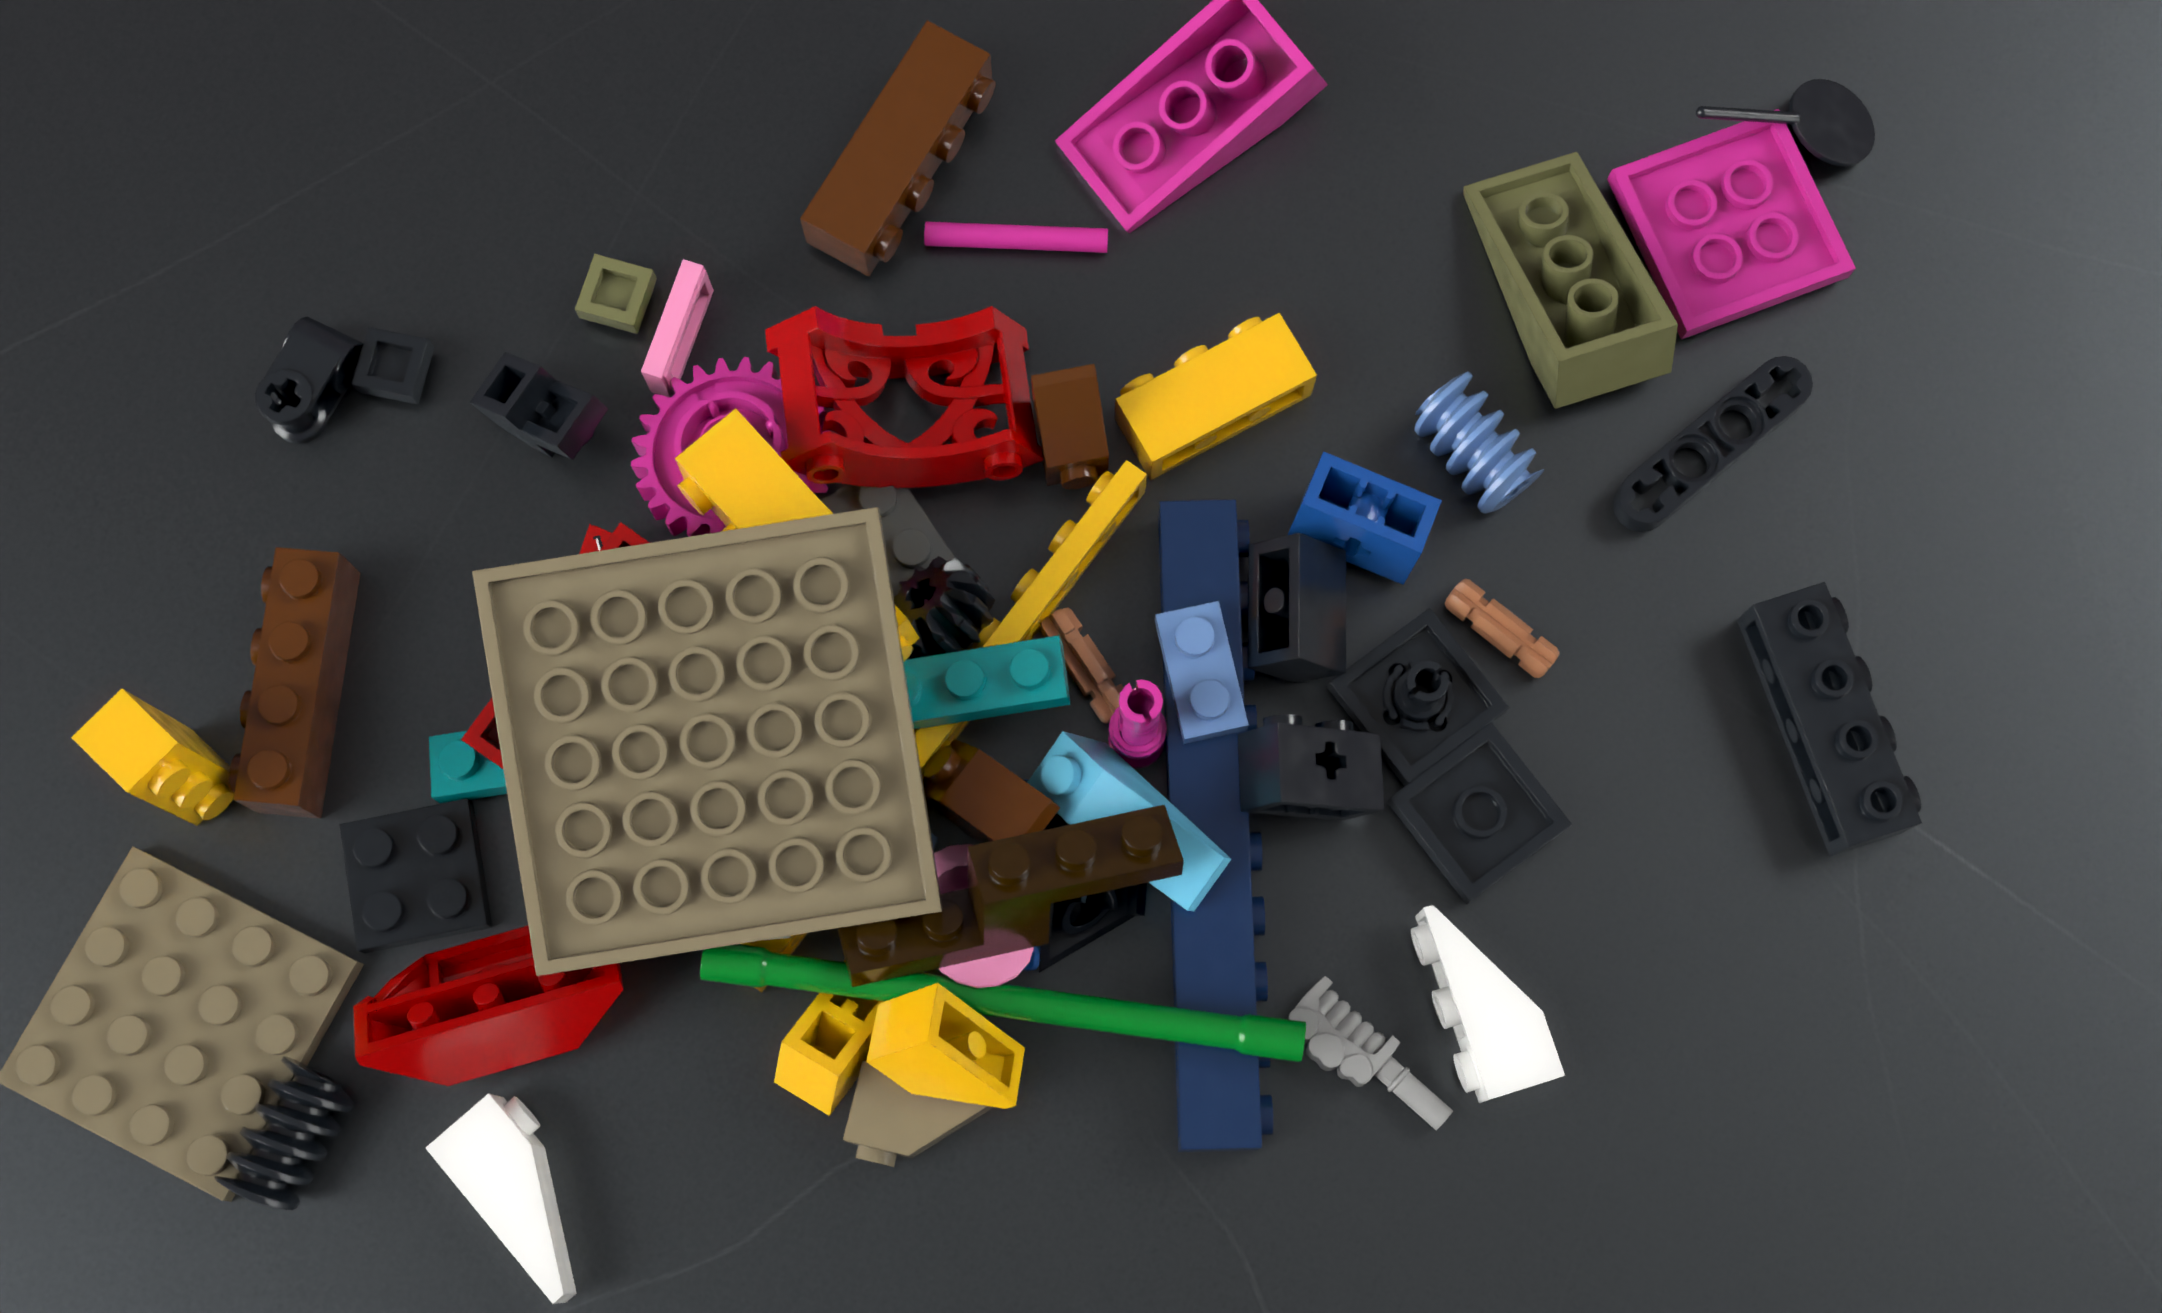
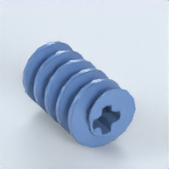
M1467 371L1451 379L1423 402L1415 415L1421 416L1415 424L1414 431L1420 437H1427L1437 433L1430 446L1431 452L1436 456L1453 452L1446 464V470L1451 475H1458L1469 471L1461 488L1468 495L1485 490L1478 502L1477 508L1480 512L1486 514L1505 506L1528 488L1545 470L1542 469L1531 474L1527 470L1536 454L1533 448L1517 454L1511 451L1512 446L1521 434L1517 429L1500 435L1496 433L1495 429L1505 415L1502 410H1497L1484 416L1481 415L1479 410L1489 396L1485 390L1468 397L1463 393L1473 377Z

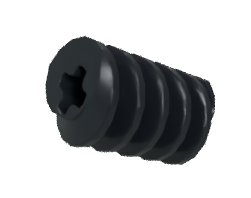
M284 1056L281 1061L295 1075L293 1080L270 1079L268 1086L281 1099L278 1105L257 1103L254 1107V1110L267 1123V1126L264 1130L243 1127L240 1132L253 1147L251 1154L229 1152L226 1156V1159L240 1172L237 1178L218 1176L214 1178L227 1189L252 1202L269 1208L294 1210L298 1207L300 1200L288 1184L307 1186L311 1184L314 1178L312 1172L301 1160L321 1161L325 1159L327 1155L326 1148L316 1139L315 1135L337 1136L341 1130L340 1125L328 1112H350L354 1107V1102L342 1090L343 1085L310 1066Z

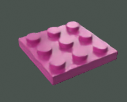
M1744 121L1612 169L1607 178L1657 289L1678 323L1677 332L1681 340L1849 278L1856 269L1786 124Z

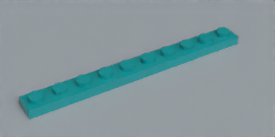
M1059 635L908 659L904 662L914 729L1071 705L1063 643ZM467 731L429 737L431 798L439 804L466 798L472 800L507 794L504 769L461 740Z

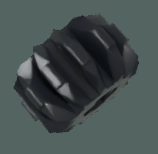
M938 556L931 561L926 569L917 565L913 576L908 581L898 582L901 589L893 597L894 604L908 618L919 636V639L912 645L913 650L908 657L909 659L964 651L971 643H980L979 632L993 622L989 611L995 599L989 593V588L980 580L981 577L969 565H964L957 558L946 561Z

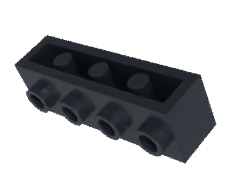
M1822 582L1753 604L1737 621L1830 857L1901 834L1921 824L1922 821L1918 814L1921 810L1919 792L1911 778L1903 776L1894 754L1897 748L1894 730L1887 718L1882 715L1879 716L1870 694L1873 686L1872 677L1865 661L1860 656L1854 655L1846 635L1849 628L1847 614L1840 600L1836 597L1831 598L1826 583Z

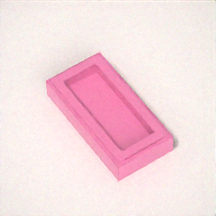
M682 260L641 369V373L652 393L670 398L675 394L671 379L676 377L681 380L714 292L704 265Z

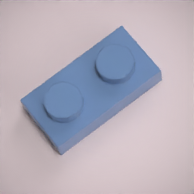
M1219 601L1155 614V625L1183 744L1247 731L1249 724Z

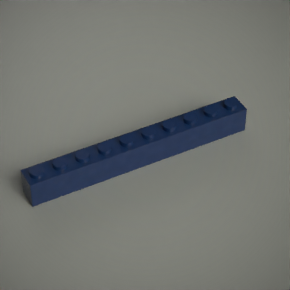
M1236 499L1160 501L1158 538L1161 613L1219 601L1244 704L1243 681H1254L1255 670L1248 668V642L1242 643L1241 619H1248V581H1239V558L1249 557L1248 520H1237ZM1162 654L1164 717L1167 726L1165 736L1167 800L1231 858V861L1194 912L1187 911L1170 898L1174 1007L1235 1016L1245 1014L1257 1015L1256 1002L1267 1001L1266 962H1255L1254 936L1265 935L1263 896L1252 897L1251 871H1262L1261 832H1249V812H1241L1237 734L1257 729L1256 705H1244L1249 724L1247 731L1183 744ZM1175 1042L1178 1152L1244 1151L1262 1148V1135H1273V1103L1271 1095H1260L1259 1068H1270L1271 1058L1244 1055L1233 1049Z

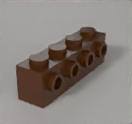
M926 21L801 216L800 220L806 243L867 276L871 275L880 260L887 262L891 259L900 244L903 230L900 227L911 210L917 213L924 207L934 186V180L931 179L942 161L950 163L954 159L965 137L963 127L973 112L981 114L993 96L996 82L992 80L990 53L932 22Z
M276 547L273 566L266 567L262 576L261 596L266 607L262 628L255 630L251 641V661L256 666L252 690H247L244 693L241 701L240 722L245 729L241 753H237L233 757L229 771V784L234 792L233 800L257 813L318 819L322 817L361 574L338 552Z

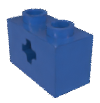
M1323 451L1288 535L1302 533L1346 551L1347 562L1404 585L1422 554L1442 500Z

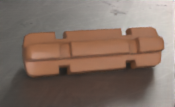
M1470 579L1460 581L1446 598V609L1461 621H1464L1466 617L1471 620L1473 624L1470 628L1507 657L1517 656L1521 660L1518 665L1535 678L1545 675L1558 659L1560 653L1558 648L1543 636H1540L1538 640L1533 637L1531 632L1534 629L1493 598L1489 602L1483 598L1486 592Z
M1068 607L1058 609L1040 623V631L1044 637L1060 636L1063 643L1066 670L1084 697L1088 694L1092 696L1094 700L1090 702V706L1100 721L1105 724L1110 723L1111 716L1119 707L1120 692L1124 687L1122 684L1114 685L1112 680L1115 679L1116 675L1090 636L1087 634L1082 637L1079 631L1082 630L1083 626L1074 612Z

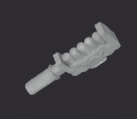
M1324 976L1307 992L1287 1017L1289 1020L1306 1022L1305 1043L1308 1042L1306 1054L1309 1059L1315 1061L1320 1069L1325 1071H1332L1337 1068V1075L1341 1079L1350 1080L1356 1087H1363L1375 1075L1388 1087V1092L1396 1094L1431 1127L1437 1130L1448 1119L1453 1110L1410 1073L1409 1067H1403L1392 1057V1054L1401 1042L1393 1035L1386 1042V1037L1383 1033L1379 1031L1374 1032L1372 1023L1368 1021L1362 1022V1016L1359 1012L1350 1011L1348 1002L1344 1000L1338 1001V994L1333 990H1328L1333 982Z

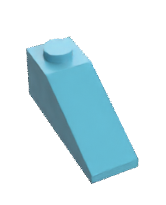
M1062 731L1027 782L1060 807L1057 813L1068 824L1165 804L1184 860L1182 875L1149 883L1187 911L1194 912L1231 861V858L1105 742Z

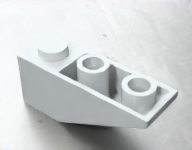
M1434 905L1424 907L1415 916L1418 926L1411 928V937L1421 964L1423 966L1431 964L1440 988L1432 991L1433 1003L1443 1028L1453 1027L1461 1050L1460 1053L1453 1055L1454 1064L1465 1092L1475 1091L1478 1102L1482 1103L1565 1076L1543 1011Z

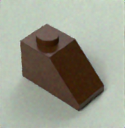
M1095 364L1031 375L1033 418L1039 446L1042 447V462L1047 486L1061 484L1064 489H1080L1095 484L1099 479L1098 477L1108 471L1109 453Z
M956 739L949 746L939 749L929 759L923 771L925 776L922 779L925 799L968 836L983 843L1042 831L1060 809L1051 799L976 747Z

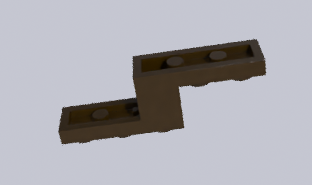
M1165 804L968 846V888L941 894L942 912L837 928L851 986L856 987L1048 944L1051 903L1182 875L1184 860Z

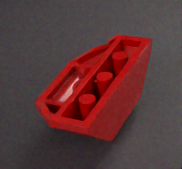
M528 925L426 954L390 979L374 997L367 996L353 1006L355 1058L360 1066L451 1086L576 1050L624 990L620 963L536 976Z

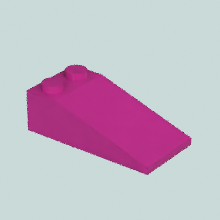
M1212 0L1061 134L1055 142L1128 233H1131L1284 124L1328 84L1259 0Z

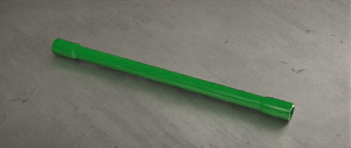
M735 944L704 949L700 965L701 980L757 988L775 986L884 1002L939 983L981 1015L1233 1049L1244 1055L1295 1062L1302 1061L1305 1044L1306 1022L1253 1014L1235 1016L1009 984L974 988L956 983L948 976L922 972L852 987L846 962L776 953L764 947Z

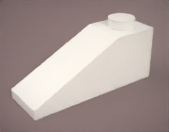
M488 1093L431 1142L426 1149L552 1304L566 1303L577 1293L545 1147L533 1133L540 1127V1123L517 1097L514 1096L507 1102L504 1097Z

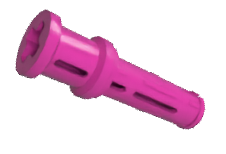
M1142 679L1136 680V688L1132 689L1130 683H1128L1122 689L1119 697V707L1111 716L1108 728V745L1134 769L1148 767L1158 760L1163 752L1167 732L1165 717L1161 713L1163 705L1162 693L1155 684Z

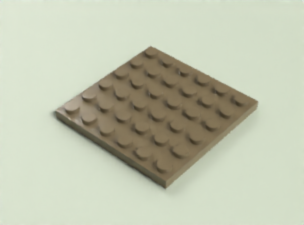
M878 507L472 571L536 976L942 912L943 906L883 528Z

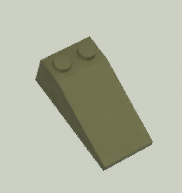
M1578 152L1464 186L1463 195L1530 363L1555 409L1671 373L1678 323Z

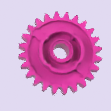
M744 357L735 371H730L724 359L718 358L715 373L707 375L699 365L693 366L694 381L692 383L686 384L682 380L673 377L671 383L675 394L672 397L654 394L652 398L659 410L657 415H640L639 420L648 434L632 438V444L638 455L641 456L631 461L632 469L637 478L641 479L636 484V487L643 500L650 501L647 506L656 521L666 518L665 524L673 536H677L686 529L687 535L690 537L720 532L726 527L711 509L704 515H701L679 490L677 485L684 479L675 457L735 408L780 457L781 451L788 449L781 378L778 380V374L773 362H767L759 372L754 373L749 357ZM818 407L820 431L822 434L831 430L822 432L826 412L824 407ZM795 472L812 492L827 493V484L810 482L806 475Z

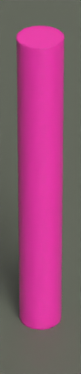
M925 221L924 244L925 246L1107 253L1108 228Z

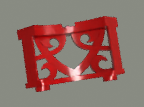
M816 306L765 329L767 352L779 358L788 449L781 451V458L793 471L806 475L810 482L817 484L835 482L878 488L894 486V488L932 487L984 478L1008 480L1020 475L1023 468L1043 461L1042 447L1037 444L1024 359V352L1029 350L1026 328L993 306L950 320L916 324V335L883 336L881 324L849 320L828 313ZM999 361L1003 384L984 385L990 365ZM814 373H815V375H816V378H817V380H818L820 386H815ZM950 373L944 385H940L929 378V376ZM855 377L869 379L867 384L854 387L857 379ZM888 378H906L912 390L924 400L936 405L949 406L927 431L909 443L881 428L860 408L873 402L880 396ZM1006 404L1009 429L977 438L974 432L980 428L994 429L998 417L988 409H973L974 406ZM818 407L834 408L833 411L826 414L822 425V432L826 430L834 432L827 431L821 434Z

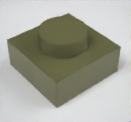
M594 254L575 311L581 319L638 334L657 280L653 269Z

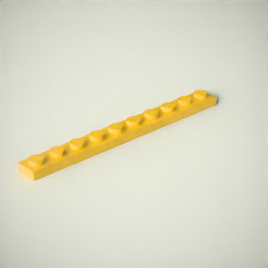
M1126 460L1115 475L1106 471L1100 476L1086 498V502L1091 505L1078 523L1071 519L1064 523L1049 545L1048 550L1053 553V556L1040 572L1031 568L1022 577L1010 597L1016 604L1002 622L993 618V622L982 629L979 633L981 642L973 643L972 649L1033 640L1040 630V623L1056 610L1144 495L1147 478L1145 472ZM970 721L914 729L922 779L925 777L923 771L929 759L939 749L949 746L954 739H957ZM807 933L791 935V938L760 940L741 944L764 947L772 952L791 955ZM767 986L754 988L762 993Z

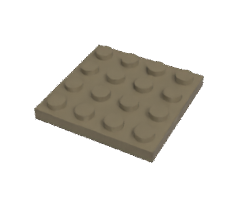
M132 846L0 1071V1084L221 1201L231 1202L236 1193L221 1185L214 1177L237 1178L240 1172L226 1159V1156L229 1152L251 1154L253 1147L240 1134L242 1128L264 1130L267 1123L254 1110V1107L257 1103L278 1105L281 1101L268 1086L270 1079L292 1081L295 1076L281 1061L282 1058L287 1056L308 1066L364 964L155 856Z

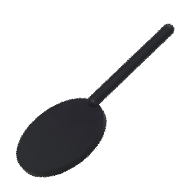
M1813 79L1802 84L1790 99L1789 112L1700 106L1696 110V116L1700 119L1791 124L1796 136L1810 153L1820 160L1836 166H1852L1861 162L1869 155L1875 142L1874 124L1862 101L1848 88L1826 79Z

